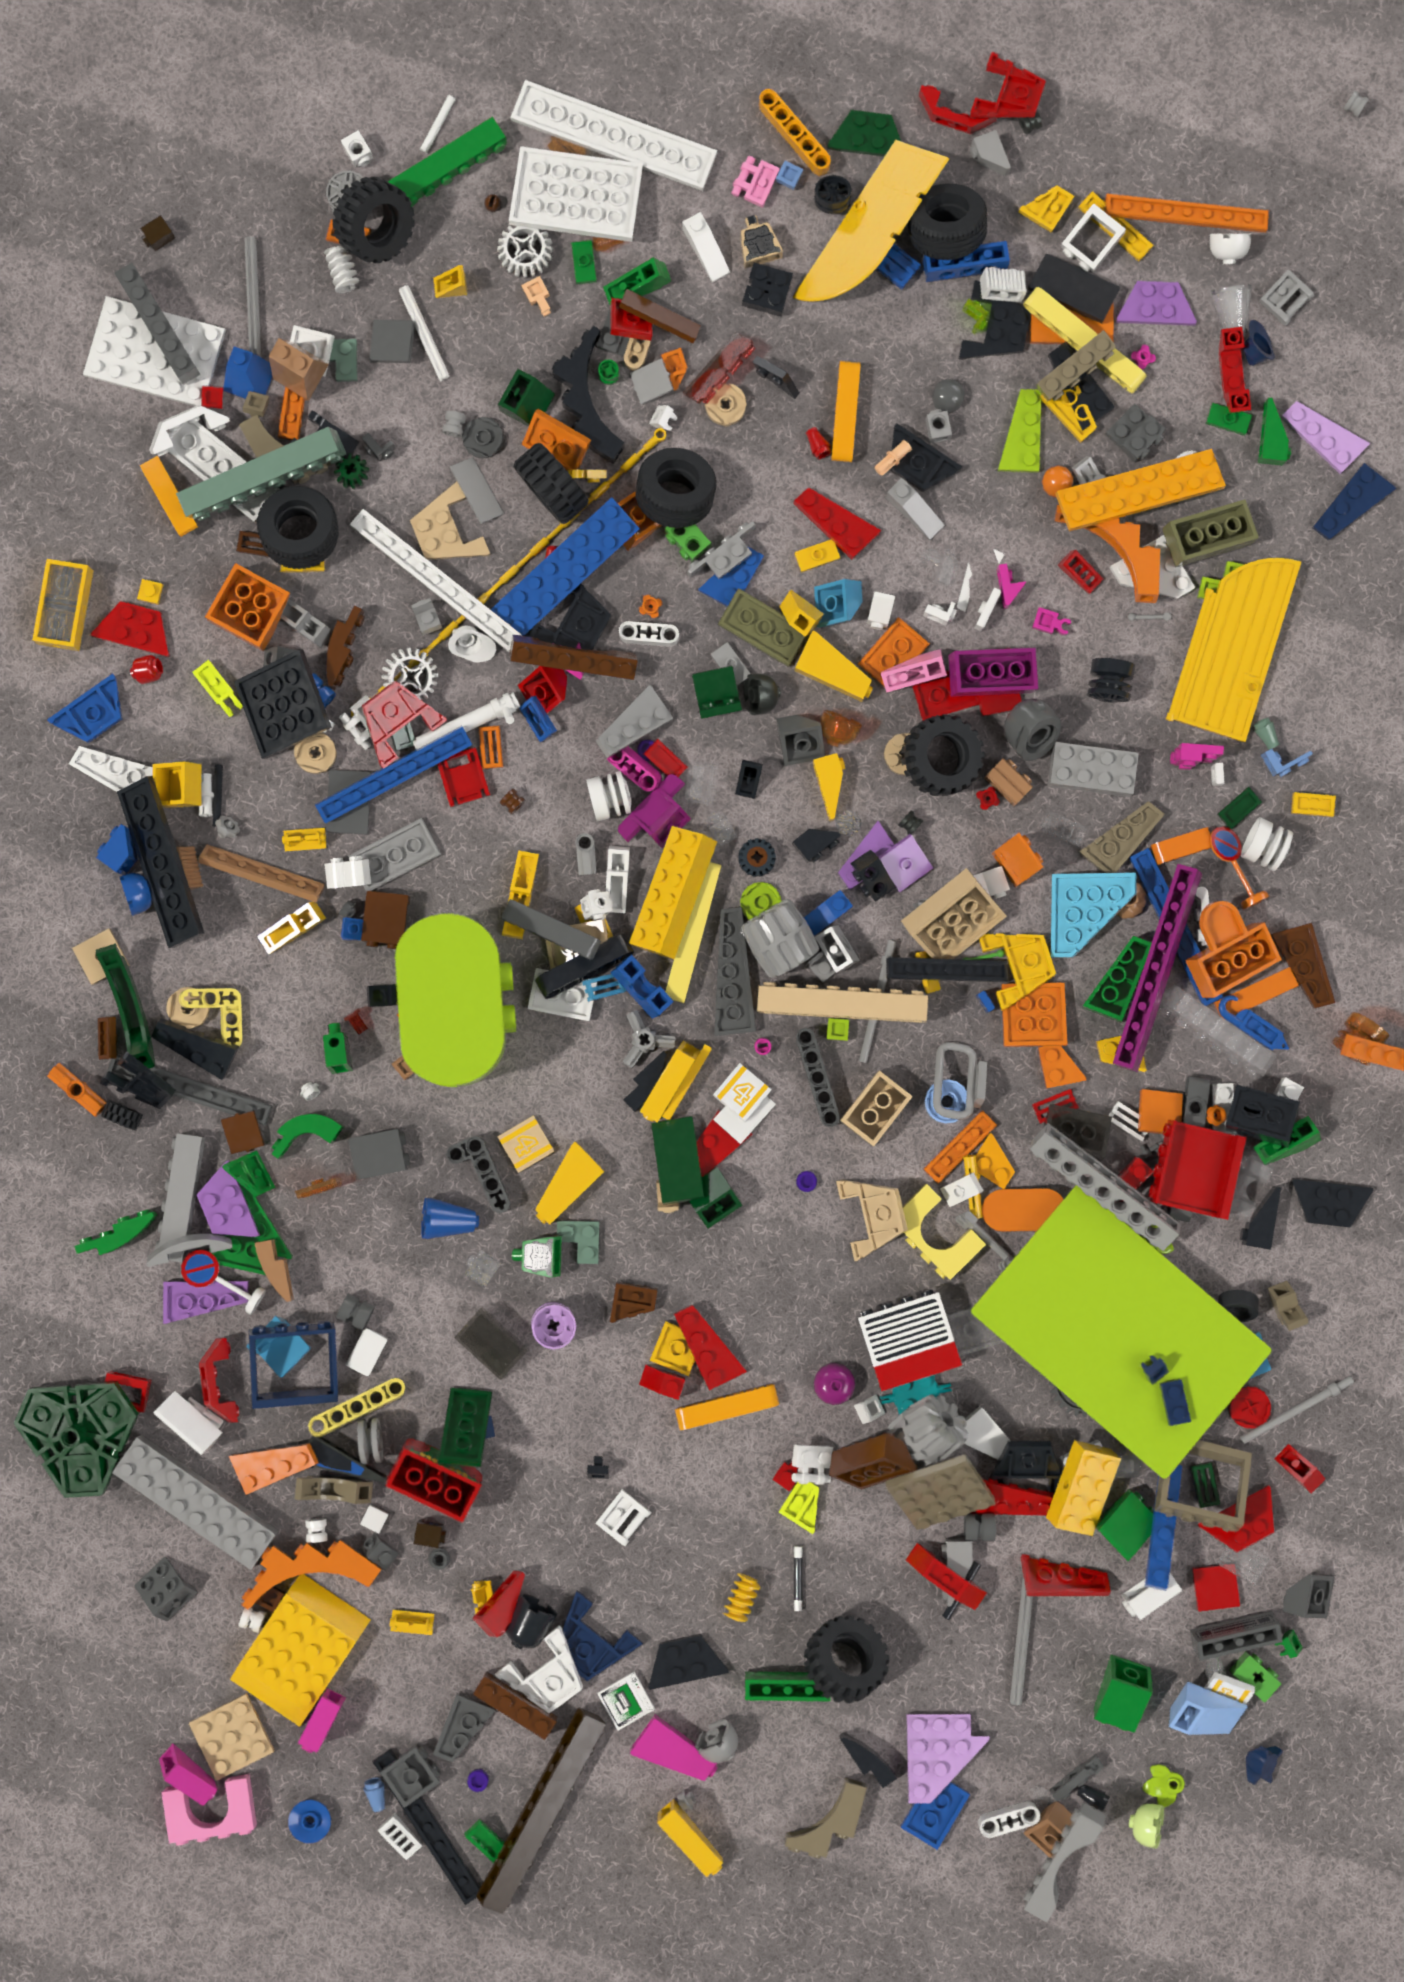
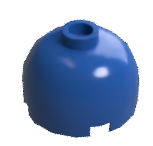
M138 873L119 876L132 916L147 911L151 907L153 900L145 876Z

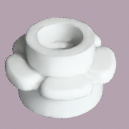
M312 1082L306 1083L301 1088L300 1096L304 1097L306 1101L314 1099L320 1094L319 1085L317 1083L312 1084Z

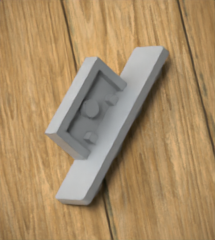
M753 521L750 524L744 523L738 528V533L724 538L721 541V546L717 549L715 547L711 548L705 553V558L691 563L687 571L689 578L708 565L717 578L720 579L751 556L752 552L742 541V538L753 531L756 524Z

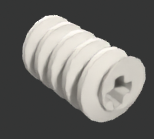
M342 246L331 247L324 251L326 261L329 263L328 268L331 270L330 275L333 278V284L336 286V293L350 292L355 289V284L359 282V278H352L357 274L356 270H350L355 266L353 262H348L352 259V255L346 254L348 251Z

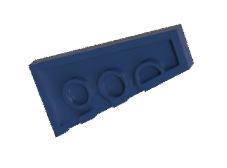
M1363 463L1312 528L1325 539L1330 540L1393 492L1396 487L1367 464Z

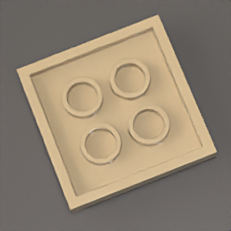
M247 1693L189 1722L216 1781L275 1751Z

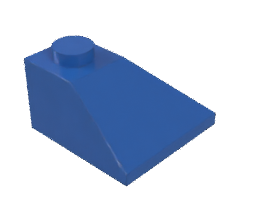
M234 346L226 366L223 391L246 399L249 391L266 395L273 377L270 362L252 352Z

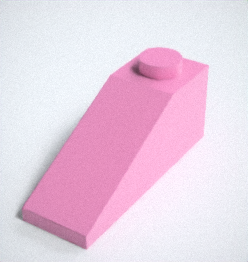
M941 649L921 654L882 671L881 676L887 693L947 676Z

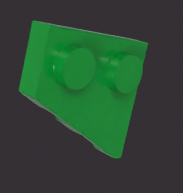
M257 1150L222 1166L227 1173L255 1197L276 1188Z

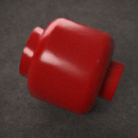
M147 655L134 659L130 673L132 678L136 679L140 684H147L160 679L163 673V665L158 658L153 655Z

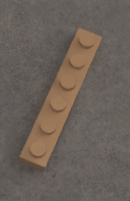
M208 844L199 856L198 863L316 903L324 890L325 884Z

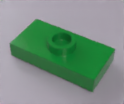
M592 240L571 242L576 285L596 283Z
M1212 403L1205 424L1245 436L1252 415L1245 412L1230 413L1228 407Z
M479 1819L464 1833L465 1837L491 1862H495L505 1842Z

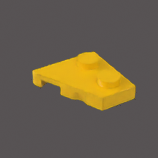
M1056 185L1048 190L1047 193L1036 197L1034 201L1021 206L1018 213L1052 233L1072 202L1074 195Z

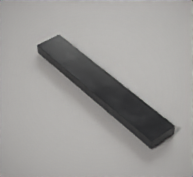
M886 958L887 979L1008 982V961Z

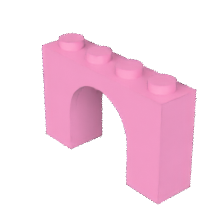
M250 1774L227 1778L225 1786L228 1812L224 1819L216 1823H205L197 1819L191 1811L189 1797L173 1786L165 1787L162 1791L169 1844L184 1845L189 1843V1840L197 1839V1842H203L213 1836H218L221 1839L231 1836L232 1833L239 1832V1835L251 1833L255 1829L257 1821Z

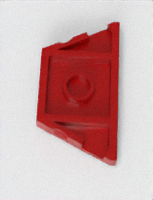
M120 601L91 633V637L165 657L170 655L163 627L162 613L160 611Z
M1268 1485L1247 1497L1244 1524L1237 1532L1231 1530L1226 1532L1223 1528L1217 1526L1206 1527L1201 1522L1198 1524L1199 1528L1212 1535L1219 1542L1227 1545L1235 1553H1239L1274 1534L1270 1486ZM1236 1503L1219 1513L1235 1517Z

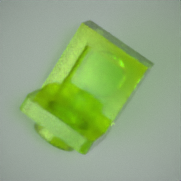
M969 298L964 304L962 311L977 321L972 329V333L976 334L978 330L982 332L988 324L987 317L989 312L983 309L984 307L980 302L972 301Z

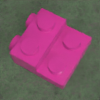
M1181 743L1174 749V752H1171L1170 764L1179 766L1181 770H1191L1192 767H1195L1200 762L1213 763V760H1217L1223 755L1224 746Z

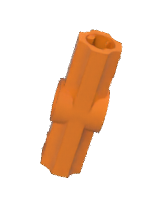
M58 1063L49 1072L47 1077L93 1116L97 1117L104 1110L107 1102L95 1093L86 1082L81 1081L61 1063ZM77 1084L82 1088V1092L78 1096L73 1091Z

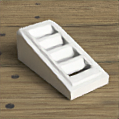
M396 1813L378 1828V1832L406 1860L423 1846ZM395 1824L397 1827L390 1833L388 1829ZM401 1830L403 1833L395 1839L393 1836ZM407 1836L409 1839L400 1845L398 1842ZM413 1842L415 1845L406 1852L404 1848Z

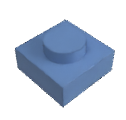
M784 161L776 177V182L794 190L803 173V169Z

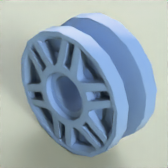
M943 1080L941 1100L947 1095L953 1101L950 1107L944 1108L964 1111L967 1095L964 1086L957 1081ZM933 1084L925 1096V1108L928 1114L934 1120L941 1123H954L958 1121V1119L940 1116L933 1107Z

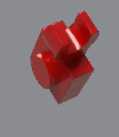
M784 1461L772 1480L790 1492L796 1483L792 1481V1474L798 1473L797 1469L799 1467L792 1466V1461L790 1464Z

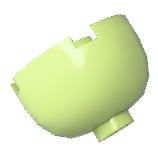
M1144 1804L1136 1810L1135 1815L1131 1814L1129 1827L1133 1828V1836L1141 1845L1158 1849L1162 1836L1160 1831L1161 1825L1163 1826L1164 1807L1158 1804Z

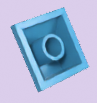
M842 579L814 587L815 607L824 613L817 624V628L852 619L863 602L861 581Z

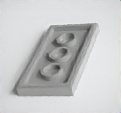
M420 818L348 857L362 856V860H369L371 884L363 885L367 892L373 891L435 859L441 853L423 818Z

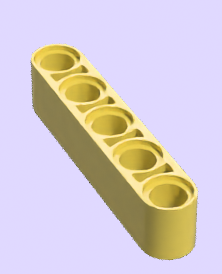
M398 1378L391 1379L313 1417L309 1421V1432L314 1437H322L400 1399L405 1392L404 1382ZM392 1384H399L402 1390L398 1394H393L389 1388ZM374 1393L381 1394L382 1401L377 1404L371 1402V1395ZM353 1403H361L363 1410L360 1413L352 1412L351 1406ZM335 1412H341L344 1415L343 1420L339 1423L331 1419ZM321 1421L324 1424V1429L321 1432L313 1431V1423Z

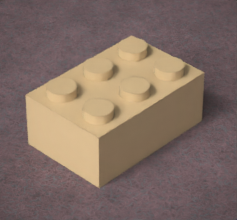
M877 1071L839 1121L871 1146H875L913 1096L881 1071Z

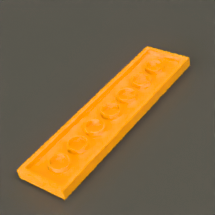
M1209 449L1057 491L1055 495L1070 532L1224 489L1226 485L1213 450Z

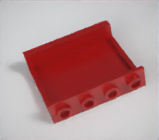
M1168 1120L1163 1127V1144H1160L1158 1149L1159 1162L1155 1165L1153 1171L1155 1180L1154 1185H1151L1149 1189L1150 1201L1228 1220L1247 1137L1223 1133L1176 1120Z

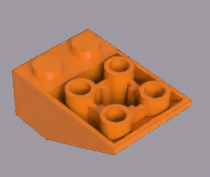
M1020 832L992 853L1015 887L1043 868V859L1037 852L1034 853L1029 847L1031 842L1025 835L1022 836Z

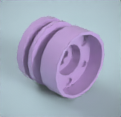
M544 1303L537 1308L532 1316L531 1327L533 1336L545 1348H563L575 1336V1318L570 1309L562 1303ZM551 1319L559 1322L555 1330L552 1327H547Z

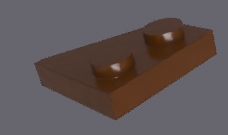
M616 1282L610 1323L654 1311L658 1288Z

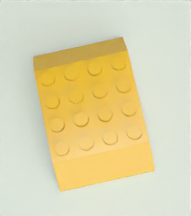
M305 1574L299 1575L236 1668L230 1680L300 1727L371 1619Z

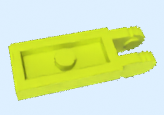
M209 660L192 672L217 705H220L229 717L234 715L232 710L224 703L229 697L234 701L233 703L237 708H243L242 703L234 695L235 692Z

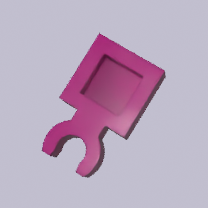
M1039 607L1032 628L1052 634L1053 630L1056 629L1060 635H1067L1068 631L1062 629V624L1070 625L1071 620L1067 618L1059 620L1057 619L1059 613Z

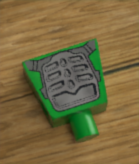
M340 1023L328 1024V1034L323 1035L326 1067L332 1074L353 1071L348 1037L344 1032H341Z
M562 1236L523 1241L522 1249H513L512 1259L513 1261H522V1271L550 1278L560 1277Z

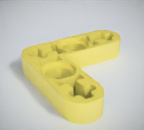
M232 988L187 989L180 993L179 1003L184 1008H220L221 1040H223V1043L231 1045V1042H227V1038L231 1037V1031L226 1032V1028L237 1027V1031H232L233 1038L237 1039V1042L233 1044L241 1045L242 1009L239 991ZM198 992L201 993L199 998L201 1005L198 1004L199 1000L191 1001L190 1004H188V1001H184V997L188 996V993H190L191 997H198ZM208 992L213 993L215 996L213 1004L206 1003L204 999ZM219 992H221V996H228L231 992V995L235 996L236 999L232 1001V1004H230L229 1000H221L222 1005H220ZM227 1014H235L237 1020L234 1025L226 1022Z

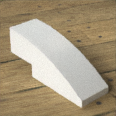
M609 846L606 891H608L609 897L612 899V912L626 913L630 847Z

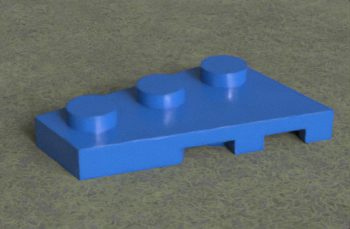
M748 547L752 552L751 556L720 579L714 574L698 591L728 606L738 588L745 592L764 555Z

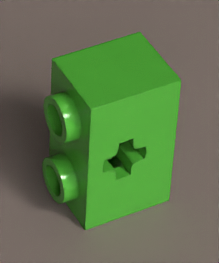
M1245 1651L1229 1671L1241 1682L1255 1686L1254 1694L1265 1703L1281 1685L1277 1680L1279 1675L1270 1667L1266 1670L1260 1664L1263 1661L1257 1655L1252 1653L1250 1656ZM1254 1672L1260 1675L1258 1679L1253 1676Z

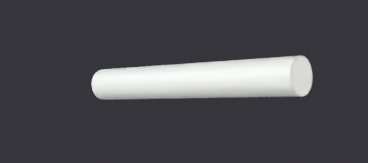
M448 95L420 148L421 151L428 153L455 101L453 96Z

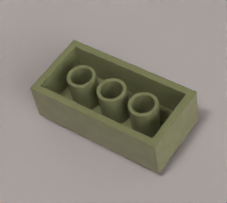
M1245 499L1170 521L1162 528L1175 568L1249 546L1259 538Z

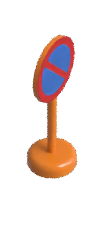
M1223 826L1214 829L1210 835V845L1213 852L1221 860L1232 863L1250 896L1241 902L1242 909L1246 910L1270 897L1266 891L1254 894L1236 859L1240 857L1242 847L1236 833Z

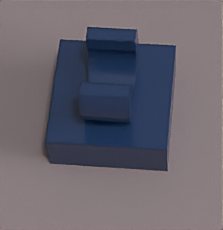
M1151 1355L1150 1359L1153 1364L1146 1366L1142 1362L1141 1366L1147 1380L1153 1385L1169 1371L1166 1363L1161 1358L1157 1360Z

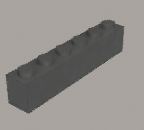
M133 263L116 271L114 274L180 382L184 385L201 375Z

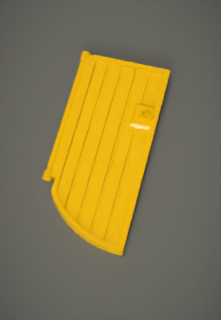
M1267 558L1249 562L1224 576L1219 581L1216 593H1214V590L1206 588L1204 601L1166 720L1171 722L1175 720L1243 743L1246 742L1299 572L1300 561L1286 558Z

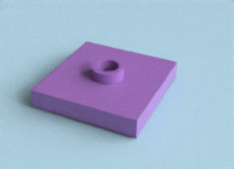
M911 834L879 856L899 892L933 869Z

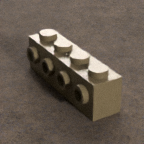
M1103 330L1035 385L1047 402L1050 399L1056 401L1064 394L1062 390L1069 385L1072 388L1081 381L1080 375L1084 372L1087 375L1098 367L1096 363L1099 360L1103 359L1105 362L1114 355L1112 350L1116 348V345Z

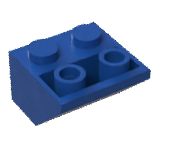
M120 824V826L114 827L111 831V838L108 842L103 843L99 847L96 858L115 872L125 875L137 861V853L129 828Z

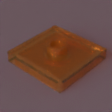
M341 1177L324 1181L322 1178L312 1181V1186L295 1191L298 1199L306 1198L340 1187L343 1183Z

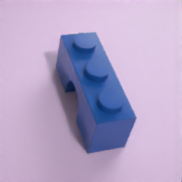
M630 955L610 973L653 1019L659 1016L674 1001L660 986H653L645 978L644 972L646 970Z

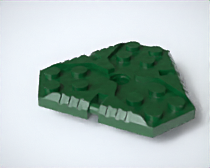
M118 1382L78 1384L75 1387H71V1385L42 1386L28 1389L13 1424L35 1456L41 1455L45 1461L41 1465L64 1498L102 1496L105 1494L113 1475L112 1472L119 1462V1453L124 1450L139 1413ZM73 1395H76L77 1401H74ZM72 1431L76 1434L77 1439L73 1437ZM107 1446L111 1447L112 1450L110 1451L106 1449ZM51 1448L55 1455L51 1456L48 1449Z

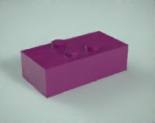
M1036 648L954 651L948 655L951 696L1026 694L1038 690Z

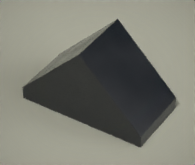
M742 760L735 795L755 799L763 764Z

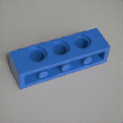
M1007 241L981 244L973 253L959 259L938 260L924 255L923 266L926 282L980 275L986 267L1008 269L1010 258Z

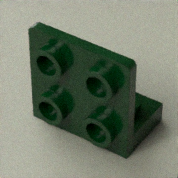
M731 665L692 674L701 719L742 710L735 675Z

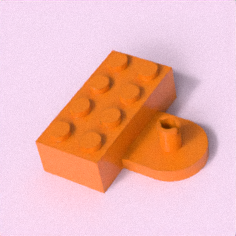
M1216 901L1208 904L1203 909L1199 920L1200 929L1208 948L1185 961L1202 998H1215L1282 959L1265 922L1252 923L1245 926L1239 911L1233 904L1226 901Z

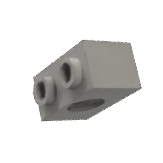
M839 925L831 926L815 937L836 973L843 972L860 961Z

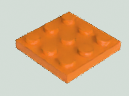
M1044 983L1002 1011L1004 1047L1067 1046L1065 983ZM1002 984L1001 990L1014 987L1016 984Z

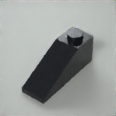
M1273 1186L1246 1222L1245 1228L1241 1229L1240 1240H1242V1245L1271 1250L1281 1187Z

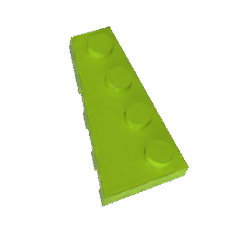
M1020 389L998 467L1000 472L1039 473L1041 393L1037 389Z

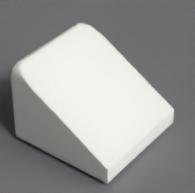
M877 1394L854 1405L862 1424L869 1423L885 1414Z

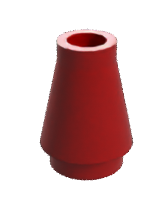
M817 427L809 429L806 435L812 455L817 460L826 458L831 453V445L821 435Z

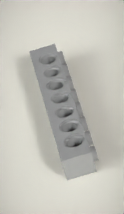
M1049 1123L1032 1139L1030 1150L1037 1158H1042L1053 1170L1063 1174L1070 1183H1075L1087 1196H1092L1103 1208L1113 1212L1120 1221L1130 1225L1137 1234H1142L1153 1246L1159 1247L1164 1251L1179 1236L1181 1228L1179 1222ZM1050 1149H1057L1058 1152H1053ZM1067 1161H1072L1075 1164L1071 1165ZM1083 1174H1089L1092 1177H1086ZM1100 1187H1106L1108 1190H1103ZM1121 1199V1200H1124L1125 1202L1122 1203V1202H1118L1117 1200ZM1134 1212H1139L1142 1215H1136ZM1150 1225H1156V1226H1158V1227H1157V1228H1153V1227H1151Z

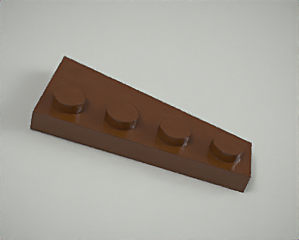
M1312 923L1270 934L1313 1009L1335 1003Z

